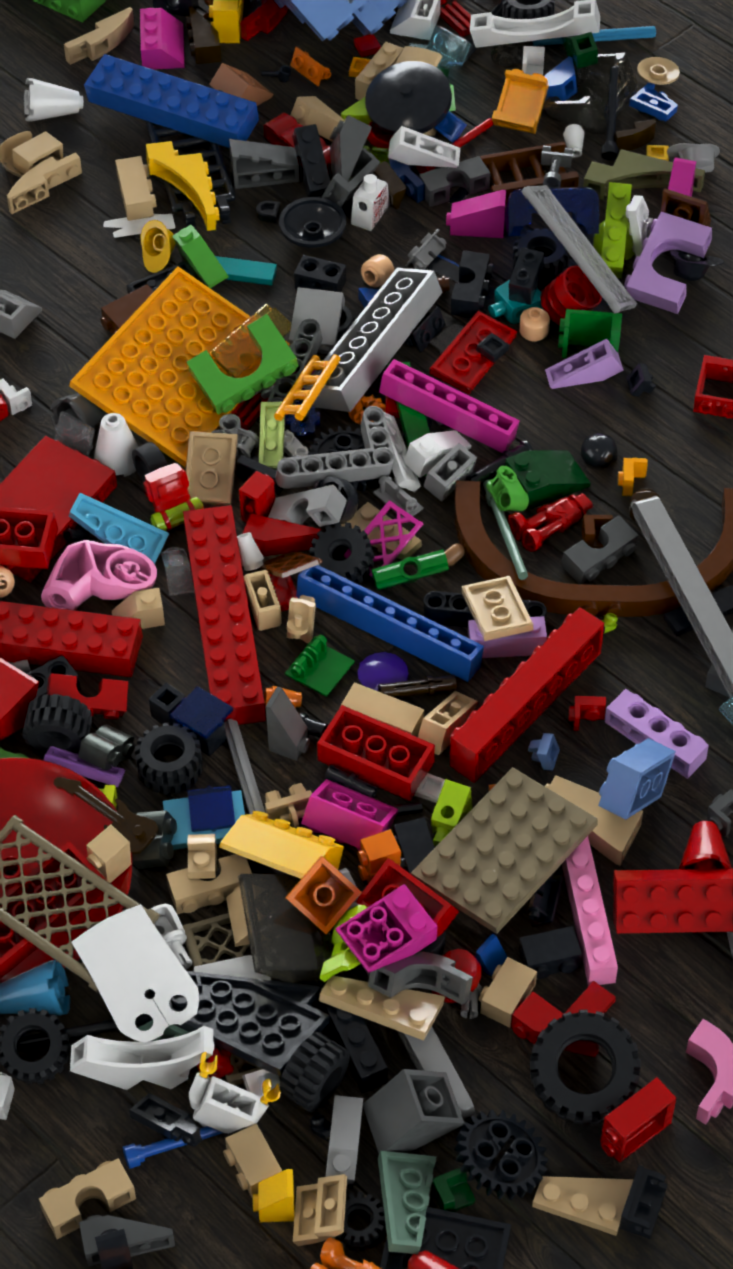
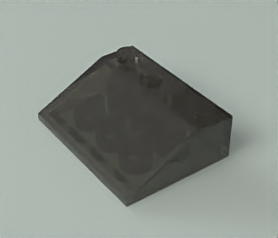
M290 874L239 875L238 879L254 971L288 983L323 987L327 981L324 982L320 979L323 963L331 958L333 952L330 931L327 935L324 934L286 899V896L301 879Z

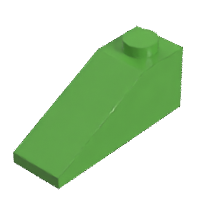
M192 225L181 229L172 236L181 256L187 260L207 287L212 288L229 278L206 242Z

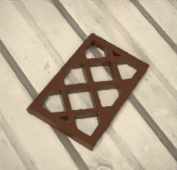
M291 551L263 562V565L257 568V570H267L269 574L285 578L319 565L323 560L301 552Z

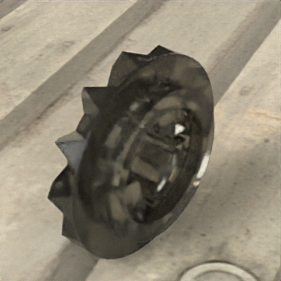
M517 43L494 45L493 50H491V58L500 66H516L523 61V47L518 46Z

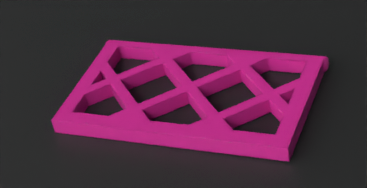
M390 500L364 530L368 536L374 528L380 527L381 538L370 540L371 545L382 543L383 555L374 556L375 559H373V562L383 560L384 564L382 566L391 564L423 526V522L417 520ZM390 509L397 512V519L383 521V517ZM402 523H413L415 525L409 534L403 535ZM398 524L399 535L385 538L384 526ZM400 541V545L392 554H387L386 543ZM348 549L343 555L345 559L351 555V550ZM369 567V570H370L369 576H371V577L373 578L371 569H370V567Z

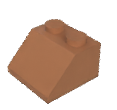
M224 63L221 64L209 84L215 90H221L225 93L256 102L257 106L271 99L274 95L247 72Z

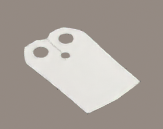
M141 904L101 921L72 941L118 1029L124 1035L136 1041L146 1043L162 1036L168 1026L173 1024L182 1025L197 1014L199 1005L198 987L169 948ZM153 990L155 997L147 999L144 995L145 991ZM182 995L186 998L187 1007L183 1011L175 1012L170 1008L169 1001L173 996ZM148 1014L153 1018V1026L149 1030L141 1031L136 1027L135 1020L139 1015Z

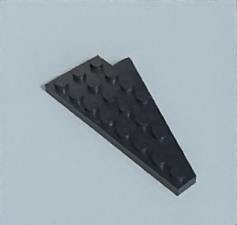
M187 971L198 987V1011L195 1016L182 1025H173L188 1032L195 1031L203 1026L212 1028L214 1045L281 1077L289 1059L299 1045L314 1033H321L329 1024V1015L311 1007L320 997L321 987ZM149 989L145 991L144 995L147 999H153L155 992ZM175 995L170 999L169 1006L173 1011L180 1012L187 1007V1000L182 995Z

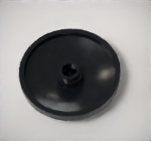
M420 61L401 62L384 69L372 80L365 96V105L371 122L382 132L393 136L401 126L422 134L428 132L446 117L452 102L450 84L444 73L437 67Z

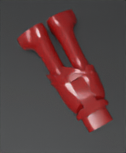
M583 493L578 496L572 494L551 504L543 505V507L537 509V514L527 519L521 513L515 512L508 516V524L515 539L518 541L522 539L523 547L527 551L533 552L538 550L542 546V542L557 531L564 532L578 522L580 518L586 515L587 510L593 508V504ZM542 524L546 525V526H544V527H542V528L536 530V528L539 527L540 525H542Z

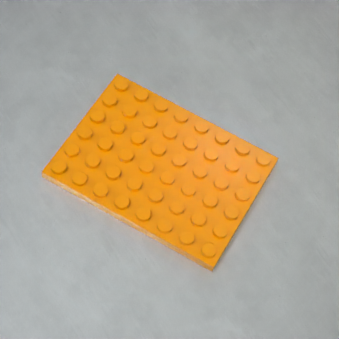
M177 267L70 381L69 387L106 413L122 415L129 429L146 441L154 443L159 450L186 467L190 431L211 433L214 430H218L220 428V418L226 414H231L239 405L238 403L231 411L222 412L218 415L189 372L186 362L207 350L220 371L225 375L233 378H243L251 375L260 366L262 353L250 337L247 325L256 320L189 273Z

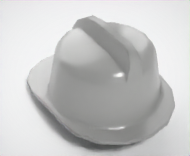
M679 143L670 146L667 150V155L673 160L674 158L697 161L696 168L705 170V173L714 170V158L720 153L719 147L713 144Z

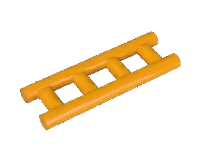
M334 354L329 361H320L319 356L312 355L277 409L274 418L282 421L285 415L295 414V418L298 421H302L340 362V357ZM314 370H323L320 375H311ZM304 385H313L311 390H302ZM295 400H304L301 405H292Z

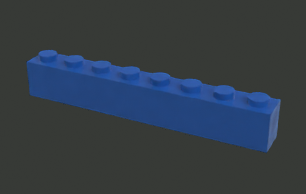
M319 565L303 570L298 575L296 597L300 598L301 595L315 598L317 608L467 682L480 669L484 650L483 645Z

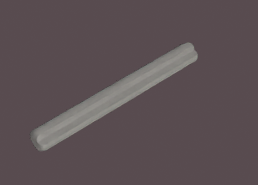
M232 718L228 719L225 722L226 739L249 814H252L253 811L265 813L238 722Z

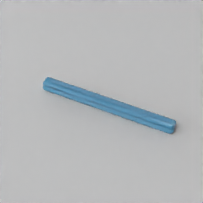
M655 26L602 29L600 33H593L592 35L595 42L656 37ZM560 37L535 40L532 43L534 46L563 44V41Z

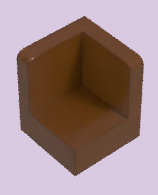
M584 515L581 529L582 540L591 548H603L604 546L597 540L600 528L611 521L613 515Z

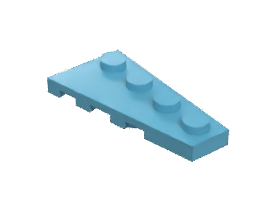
M79 493L69 513L70 518L105 544H119L145 554L154 564L169 536V533L82 493Z

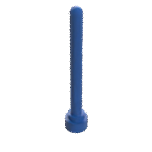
M209 1126L200 1128L202 1140L223 1133ZM168 1138L146 1146H141V1144L135 1146L132 1143L123 1146V1153L127 1166L131 1169L140 1166V1163L144 1162L147 1157L188 1144H185L182 1139L174 1141Z

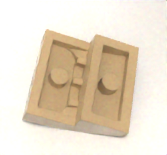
M345 1174L318 1178V1184L297 1186L293 1229L294 1244L297 1246L325 1241L329 1237L334 1238L344 1232L347 1176Z

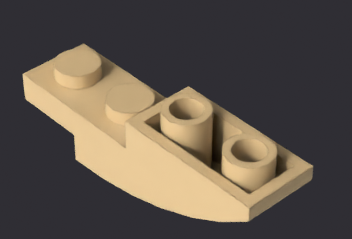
M129 7L96 22L95 30L65 43L66 61L70 65L86 57L94 61L118 46L134 27L133 9Z
M75 152L58 161L50 157L25 173L7 195L10 213L14 214L49 197V189L82 174L81 161L77 153Z

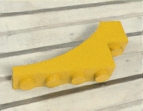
M172 141L146 144L149 174L162 178L183 192L200 212L207 231L216 230V221L220 220L219 209L214 207L216 205L215 192H210L212 190L211 176L207 177L209 175L207 161L203 162L202 154L179 155L178 150L173 149Z

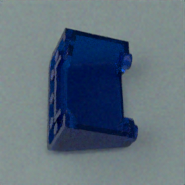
M589 187L549 188L565 211L571 212L572 218L576 223L584 225L588 234H599V196L594 189ZM523 189L514 190L508 198L505 212V227L509 236H520L521 229L525 225L531 224V213H537L528 199L522 194L521 191Z

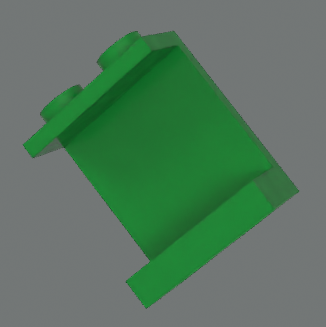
M566 309L565 318L560 319L559 332H564V334H559L558 348H563L562 358H567L568 344L593 346L605 339H608L615 350L619 352L622 313L614 314L610 312Z

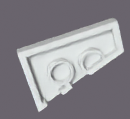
M634 195L631 203L626 207V217L629 218V234L632 235L633 239L632 250L637 257L641 256L643 251L642 244L646 237L649 238L651 234L650 228L653 218H648L649 209L643 196Z

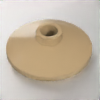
M662 57L646 58L637 67L638 75L643 80L657 85L670 84L676 81L680 74L679 67L673 61Z

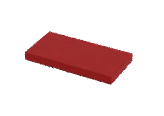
M477 311L430 367L429 373L469 395L494 364L476 351L477 345L491 333L510 345L516 338L517 331Z

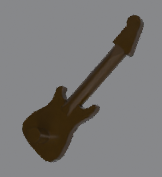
M57 777L54 780L56 788L63 789L72 796L76 795L113 822L111 825L130 842L131 853H141L157 835L159 827L154 820L132 813L120 799L115 800L119 806V809L115 811L83 788L80 781Z

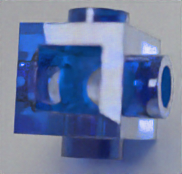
M303 401L296 402V405H301ZM311 406L307 413L308 420L305 422L298 421L295 418V414L286 415V425L291 426V432H296L297 436H310V432H315V426H320V412H315V406Z

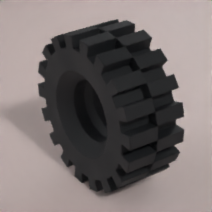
M340 522L335 523L336 527L332 529L330 525L326 526L325 533L321 530L317 533L318 540L313 538L311 542L313 547H310V555L323 560L319 566L352 582L357 580L360 584L364 581L363 575L369 576V567L373 568V559H375L367 534L364 530L361 532L360 527L357 525L352 529L351 523L345 522V527H342ZM339 548H349L351 550V555L345 560L336 561L332 558V554Z

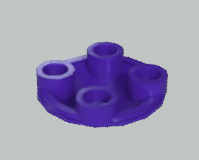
M387 652L374 653L367 656L360 663L358 679L363 686L378 691L379 684L408 681V668L403 659L395 654Z

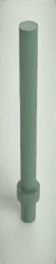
M486 480L483 486L486 491L485 498L487 504L492 507L518 578L524 580L528 577L527 570L504 511L498 509L495 500L486 488V484L489 481Z

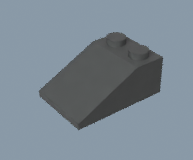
M349 115L344 121H339L330 136V139L333 140L330 146L331 176L333 178L339 173L347 181H349L372 128Z

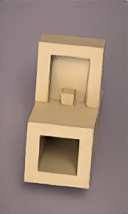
M188 835V879L216 878V835Z

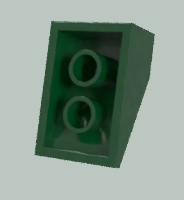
M528 450L505 458V466L511 468L516 473L520 484L528 494L529 503L526 511L591 486L590 481L568 450Z

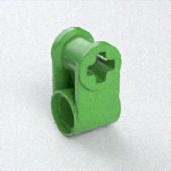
M500 466L494 479L489 480L486 484L487 490L492 495L499 510L524 511L529 503L528 494L520 484L516 473L507 466Z

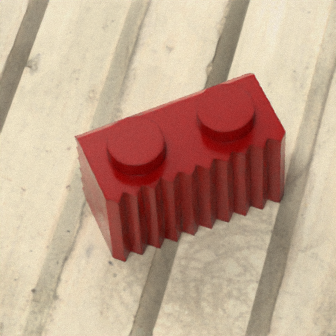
M256 471L238 490L242 521L247 523L250 514L269 517L276 499L274 492L275 482L269 475Z

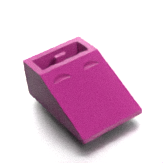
M405 884L335 928L336 932L368 973L412 956L437 940V925Z

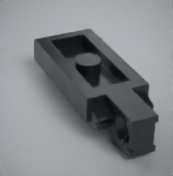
M148 1093L129 1110L132 1119L171 1140L179 1141L182 1139L185 1144L193 1147L202 1141L200 1127L195 1125L189 1113L151 1093Z

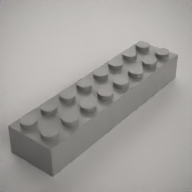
M408 268L395 269L323 360L329 361L334 354L338 355L341 359L312 407L351 412L443 293L434 271ZM315 370L312 375H320L323 370ZM304 385L305 390H311L313 385Z

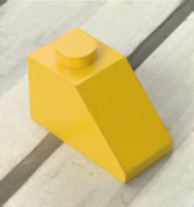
M286 1169L258 1183V1194H253V1212H259L260 1222L294 1221L295 1192L293 1169Z

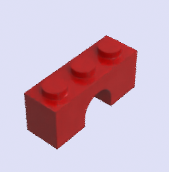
M50 674L47 684L48 695L59 694L77 699L80 703L85 704L88 707L87 709L91 710V716L93 714L104 715L103 718L119 719V716L122 717L127 709L128 681L102 679L99 683L98 695L95 697H85L77 689V676Z

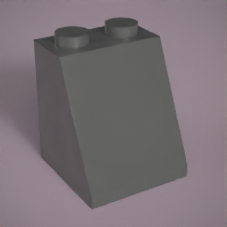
M403 1069L363 1103L378 1153L380 1151L410 1153L464 1124L446 1072Z

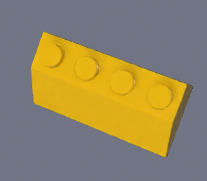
M253 811L252 814L239 817L220 842L219 848L302 879L320 856H323L338 870L344 846L334 843L335 839L324 835L317 837L312 835L313 831L303 827H297L296 829L291 827L290 822L286 820H272L268 818L267 813Z

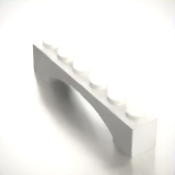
M596 0L576 1L571 8L542 18L510 19L494 16L492 12L471 15L470 33L476 48L576 36L592 32V34L600 33V13Z

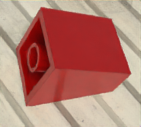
M0 658V741L24 727L29 703L36 698L39 681Z

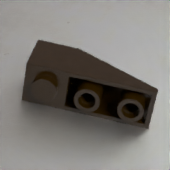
M189 7L190 15L186 16L187 28H191L188 29L189 42H193L190 43L191 56H195L196 64L221 62L218 31L193 7Z

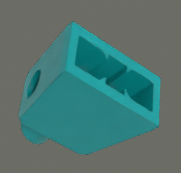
M510 280L496 288L495 302L488 306V311L492 318L504 315L511 324L519 323L522 312L528 308L538 307L543 309L540 298L541 292L538 288L531 305L509 300Z

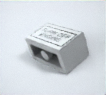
M458 443L428 471L424 487L442 502L456 488V481H464L466 476L473 472L477 457Z

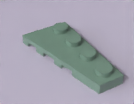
M380 1151L378 1166L389 1252L418 1254L420 1251L426 1221V1209L430 1198L429 1192L433 1179V1168L436 1162L435 1156Z

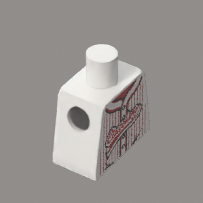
M373 174L364 176V181L353 196L352 225L372 231L390 205L388 184L385 181L377 179Z

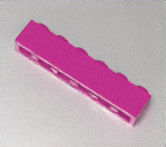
M393 359L383 373L379 393L501 453L506 451L514 441L520 420Z

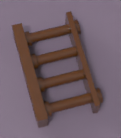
M564 141L546 144V146H551V152L564 153L566 145ZM543 145L480 156L490 171L494 183L491 193L506 190L505 206L529 202L521 192L524 187L543 186L545 176L541 166ZM532 166L537 178L524 180L520 168ZM559 167L558 174H560L562 179L561 186L558 190L551 191L552 194L558 197L578 193L579 175L577 171L566 172L565 167ZM511 170L516 182L503 184L499 172Z

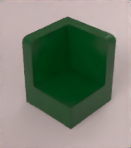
M461 1167L432 1179V1192L441 1210L455 1212L475 1203V1197L467 1183V1172H461Z

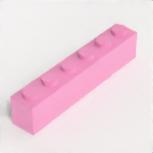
M587 836L562 863V869L589 987L593 981L599 985L616 983L618 965L590 842Z

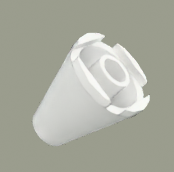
M34 78L26 79L25 84H29V90L24 91V113L29 115L26 121L32 122L75 114L79 112V109H83V96H80L79 91Z
M110 413L101 420L94 459L115 470L116 475L124 474V477L129 476L136 471L133 464L132 451L139 446L124 417L118 413Z

